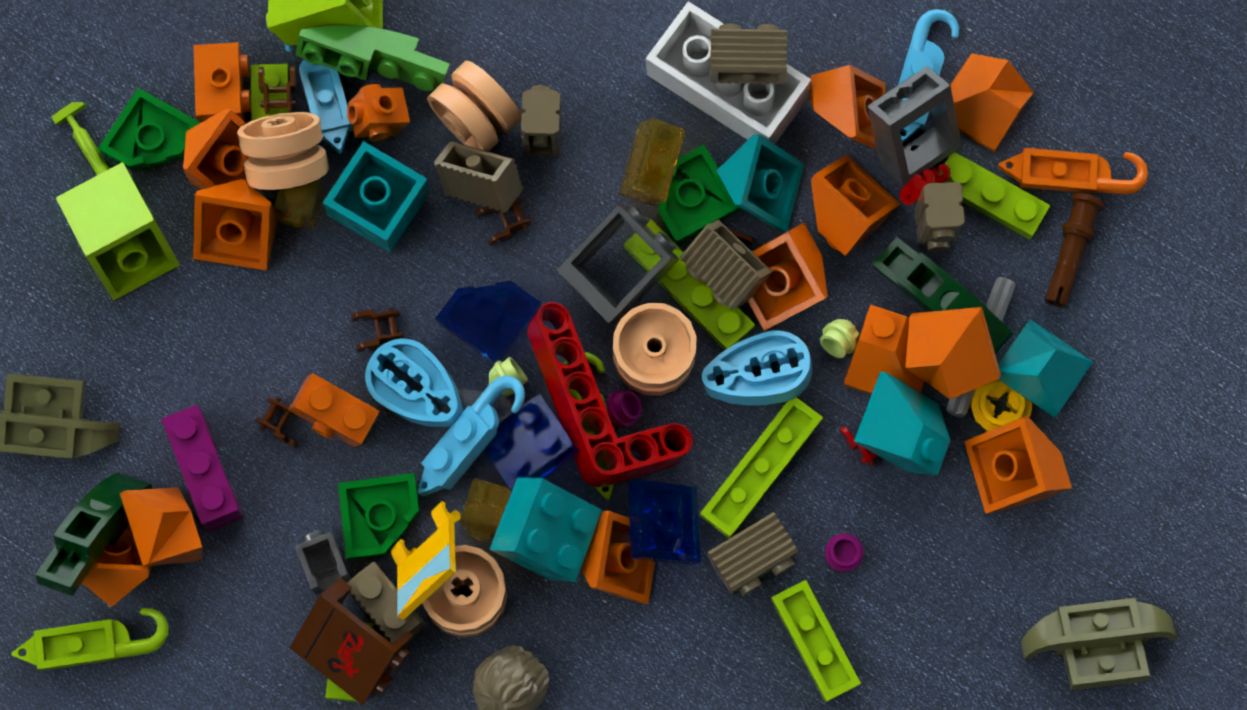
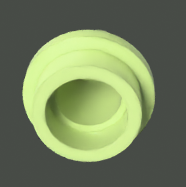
M836 319L826 324L822 331L823 335L820 338V343L824 350L836 358H843L846 354H851L856 348L859 336L855 325L845 319Z
M508 357L503 362L498 360L489 372V385L497 378L505 375L517 378L522 385L528 381L524 371L511 357ZM506 389L501 396L506 397L515 393L512 389Z

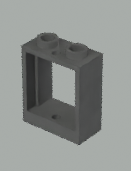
M928 66L867 106L880 165L902 186L910 182V179L917 173L923 174L924 170L930 169L962 147L951 85ZM931 110L934 127L903 147L900 131Z
M618 205L557 269L609 324H618L620 319L634 308L680 260L673 252L676 248L675 244L662 232L656 235L647 226L650 221L649 218L634 205L631 208ZM626 222L662 259L618 303L583 266Z

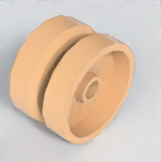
M466 60L452 73L453 86L441 83L428 96L427 100L437 117L458 140L466 146L489 152L499 142L496 131L508 134L521 121V113L505 90L489 74L473 62Z
M289 112L270 115L248 122L240 127L237 132L240 149L244 155L249 156L244 163L247 183L250 187L262 190L297 187L320 179L329 170L326 150L322 146L317 145L321 142L323 133L320 118L316 114Z
M646 303L637 306L620 319L613 335V364L618 377L629 389L643 395L662 396L677 390L688 380L695 364L697 341L691 321L680 310L665 303ZM651 346L659 347V352H651Z
M468 545L455 546L456 573L428 597L422 605L433 624L446 634L461 638L478 636L494 627L504 613L508 598L504 574L496 560L482 549ZM462 587H468L472 593L467 598L462 594L457 596L458 590Z

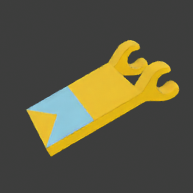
M443 501L431 511L432 518L438 529L418 548L414 547L408 551L404 544L405 541L400 539L391 548V555L397 565V617L402 620L408 617L456 573L454 524L460 520L461 515L457 510L449 513L445 507L446 503Z

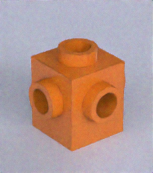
M370 84L360 88L359 92L348 102L347 118L349 123L353 125L355 138L369 137L371 141H382L391 136H396L410 123L403 88H382L379 84Z

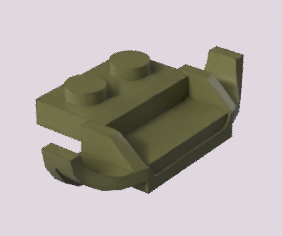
M9 373L6 376L4 411L0 410V452L73 459L91 454L118 442L121 422L90 421V419L83 418L86 380Z
M1136 598L1059 607L1057 611L1037 622L1021 640L1024 659H1032L1039 653L1054 650L1055 656L1063 655L1070 690L1074 691L1147 682L1150 672L1143 645H1147L1149 638L1164 637L1168 638L1170 642L1178 640L1173 619L1168 613L1152 604L1138 602Z

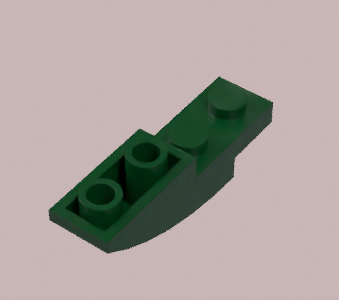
M898 237L872 263L873 268L928 312L982 307L995 354L1013 335L1012 331L953 277L922 252L920 254Z
M118 472L96 485L73 508L54 533L55 546L35 574L37 583L73 596L106 545L115 546L129 525L120 493L127 490L152 489V485Z

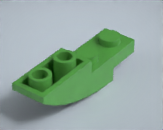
M331 25L301 29L295 54L311 64L324 65L339 71L347 77H357L366 80L371 69L379 72L384 77L396 78L413 84L420 90L432 92L441 83L444 84L450 64L417 52L418 38L381 28L356 25Z

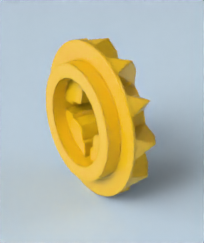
M998 379L975 390L970 408L972 409L975 422L988 432L1022 417H1030L1032 402ZM1006 392L1009 393L1006 398V406L1011 409L1010 413L1003 411L997 418H994L995 406L990 403L991 399L998 401Z

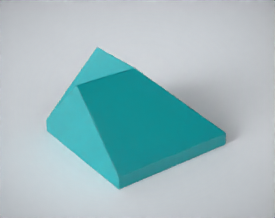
M752 135L716 171L736 206L781 233L788 231L805 164L761 135Z
M1030 319L998 364L1001 372L999 380L1055 418L1093 361Z

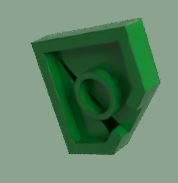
M137 88L98 147V150L101 154L119 164L123 162L125 167L131 171L184 158L186 131L200 124V122L144 90Z
M704 144L671 162L663 195L659 203L657 215L676 245L699 234L706 225L717 220L723 221L741 211V208L734 204L716 171L718 167Z
M415 473L338 483L347 561L386 556L420 514Z

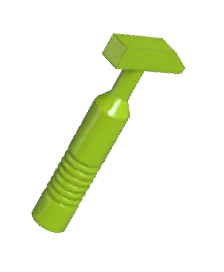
M71 102L52 115L51 118L58 126L68 121L73 129V138L96 175H99L110 168L86 129L80 127L73 117L86 108L87 105L83 102Z

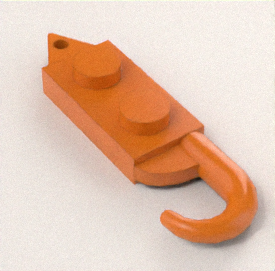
M1023 148L1022 153L1000 162L997 166L998 169L1018 181L1020 188L1094 194L1095 192L1119 195L1134 194L1143 188L1148 178V168L1144 160L1130 152H1125L1123 157L1132 161L1137 168V175L1132 180L1111 179V170L1108 162L1103 157L1098 156V154ZM1009 164L1012 168L1009 169L1006 165Z

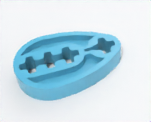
M768 331L742 340L720 353L704 368L702 382L706 393L710 397L727 403L748 406L782 403L794 399L806 389L812 377V362L807 346L799 337L786 331ZM797 357L799 366L791 368L789 358ZM778 361L780 372L773 373L771 369L772 362ZM760 366L761 375L758 377H754L752 373V367ZM723 375L724 384L717 386L715 376Z
M395 339L383 344L371 356L365 372L367 389L371 396L391 413L412 423L430 427H450L462 414L463 406L460 395L451 375L442 363L421 343L412 339ZM385 360L393 361L401 371H407V374L415 382L420 383L423 389L419 393L412 390L403 380L399 381L392 371L385 369L382 365ZM433 398L439 403L448 404L451 408L448 414L440 413L437 405L431 399Z

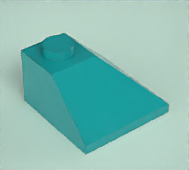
M880 372L854 442L907 473L938 475L950 443V437L938 403L890 374Z

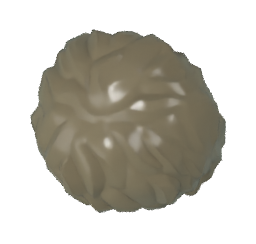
M512 645L498 650L481 662L475 670L472 691L475 703L477 704V710H536L542 704L547 693L550 681L548 670L545 669L543 664L539 663V660L533 656L532 652L524 651L522 646Z

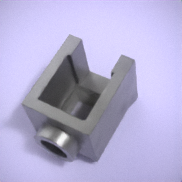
M323 530L309 533L301 538L303 543L295 545L310 588L315 594L325 591L339 578L344 582L351 580L332 532L324 534Z

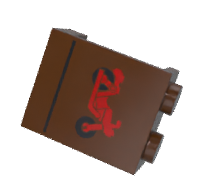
M339 578L320 594L292 642L290 649L356 701L364 705L374 694L380 698L390 687L394 679L389 675L392 670L396 672L408 658L410 652L406 650V647L414 635L406 631L395 643L391 644L342 606L352 587Z

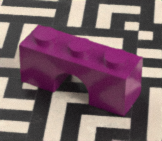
M194 405L162 418L163 426L203 527L208 532H211L245 518L233 486L221 464L216 450L217 445L205 414L200 407Z

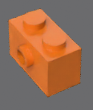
M238 42L193 45L195 112L197 120L202 123L220 111L229 108L246 123L245 112H251L250 90H245L244 77H250L249 56L243 55Z
M314 373L306 377L288 411L313 424L311 429L327 439H332L334 436L354 448L362 445L380 412Z

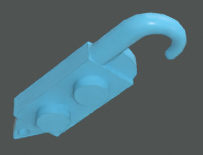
M935 9L926 12L919 18L898 85L926 66L940 76L945 59L944 53L940 47L928 41L927 38L931 25L936 21L946 22L951 28L952 38H958L960 28L958 21L951 13ZM929 112L900 131L906 134L905 136L901 135L902 144L918 129H924Z
M285 44V50L291 52L293 45L287 46ZM303 60L299 65V75L309 112L316 114L320 118L323 133L322 139L336 152L341 154L349 131H353V125L349 123L347 118L348 106L338 71L321 64L315 65Z
M506 375L497 378L490 383L472 406H467L421 462L424 470L417 491L418 495L425 497L444 488L448 490L453 488L498 433L496 430L499 426V418L493 404L506 389H512L515 393V402L511 408L512 412L517 413L524 402L525 392L522 383L517 378Z

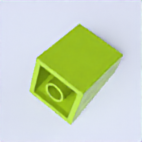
M268 0L266 24L268 29L287 46L297 45L301 29L312 27L356 25L383 29V0Z
M123 162L56 197L87 260L113 301L180 265Z

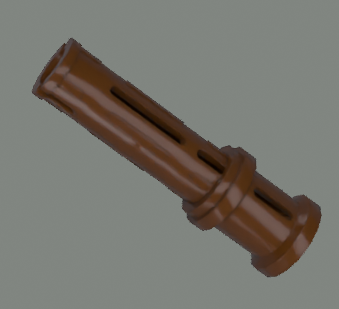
M1082 193L1072 195L1071 202L1073 203V208L1069 221L1062 226V235L1065 239L1047 295L1044 298V302L1049 305H1053V302L1056 301L1059 291L1060 294L1056 307H1068L1069 297L1086 244L1091 243L1095 238L1096 233L1093 231L1098 213L1104 210L1105 203L1091 195Z

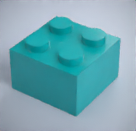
M363 141L323 201V206L328 217L391 253L428 197L430 188L427 178Z
M517 477L489 550L548 580L576 582L602 510L543 478Z

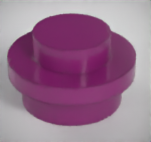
M619 389L609 394L607 398V413L618 426L629 427L641 416V402L634 392Z
M837 534L828 541L825 547V559L828 565L838 572H850L856 569L863 559V546L851 534Z

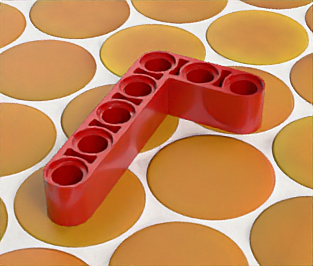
M548 302L541 306L528 324L527 333L584 482L596 488L605 487L675 466L692 448L693 439L690 431L681 424L672 423L617 438L568 310L556 302ZM542 320L553 324L555 330L548 329ZM556 355L563 356L567 360L568 365L559 362ZM569 389L578 392L582 400L571 396ZM582 424L589 425L595 435L588 434L583 429ZM665 440L670 441L675 446L676 452L666 446ZM630 450L637 451L641 455L642 461L636 460ZM596 459L606 463L608 471L598 467Z

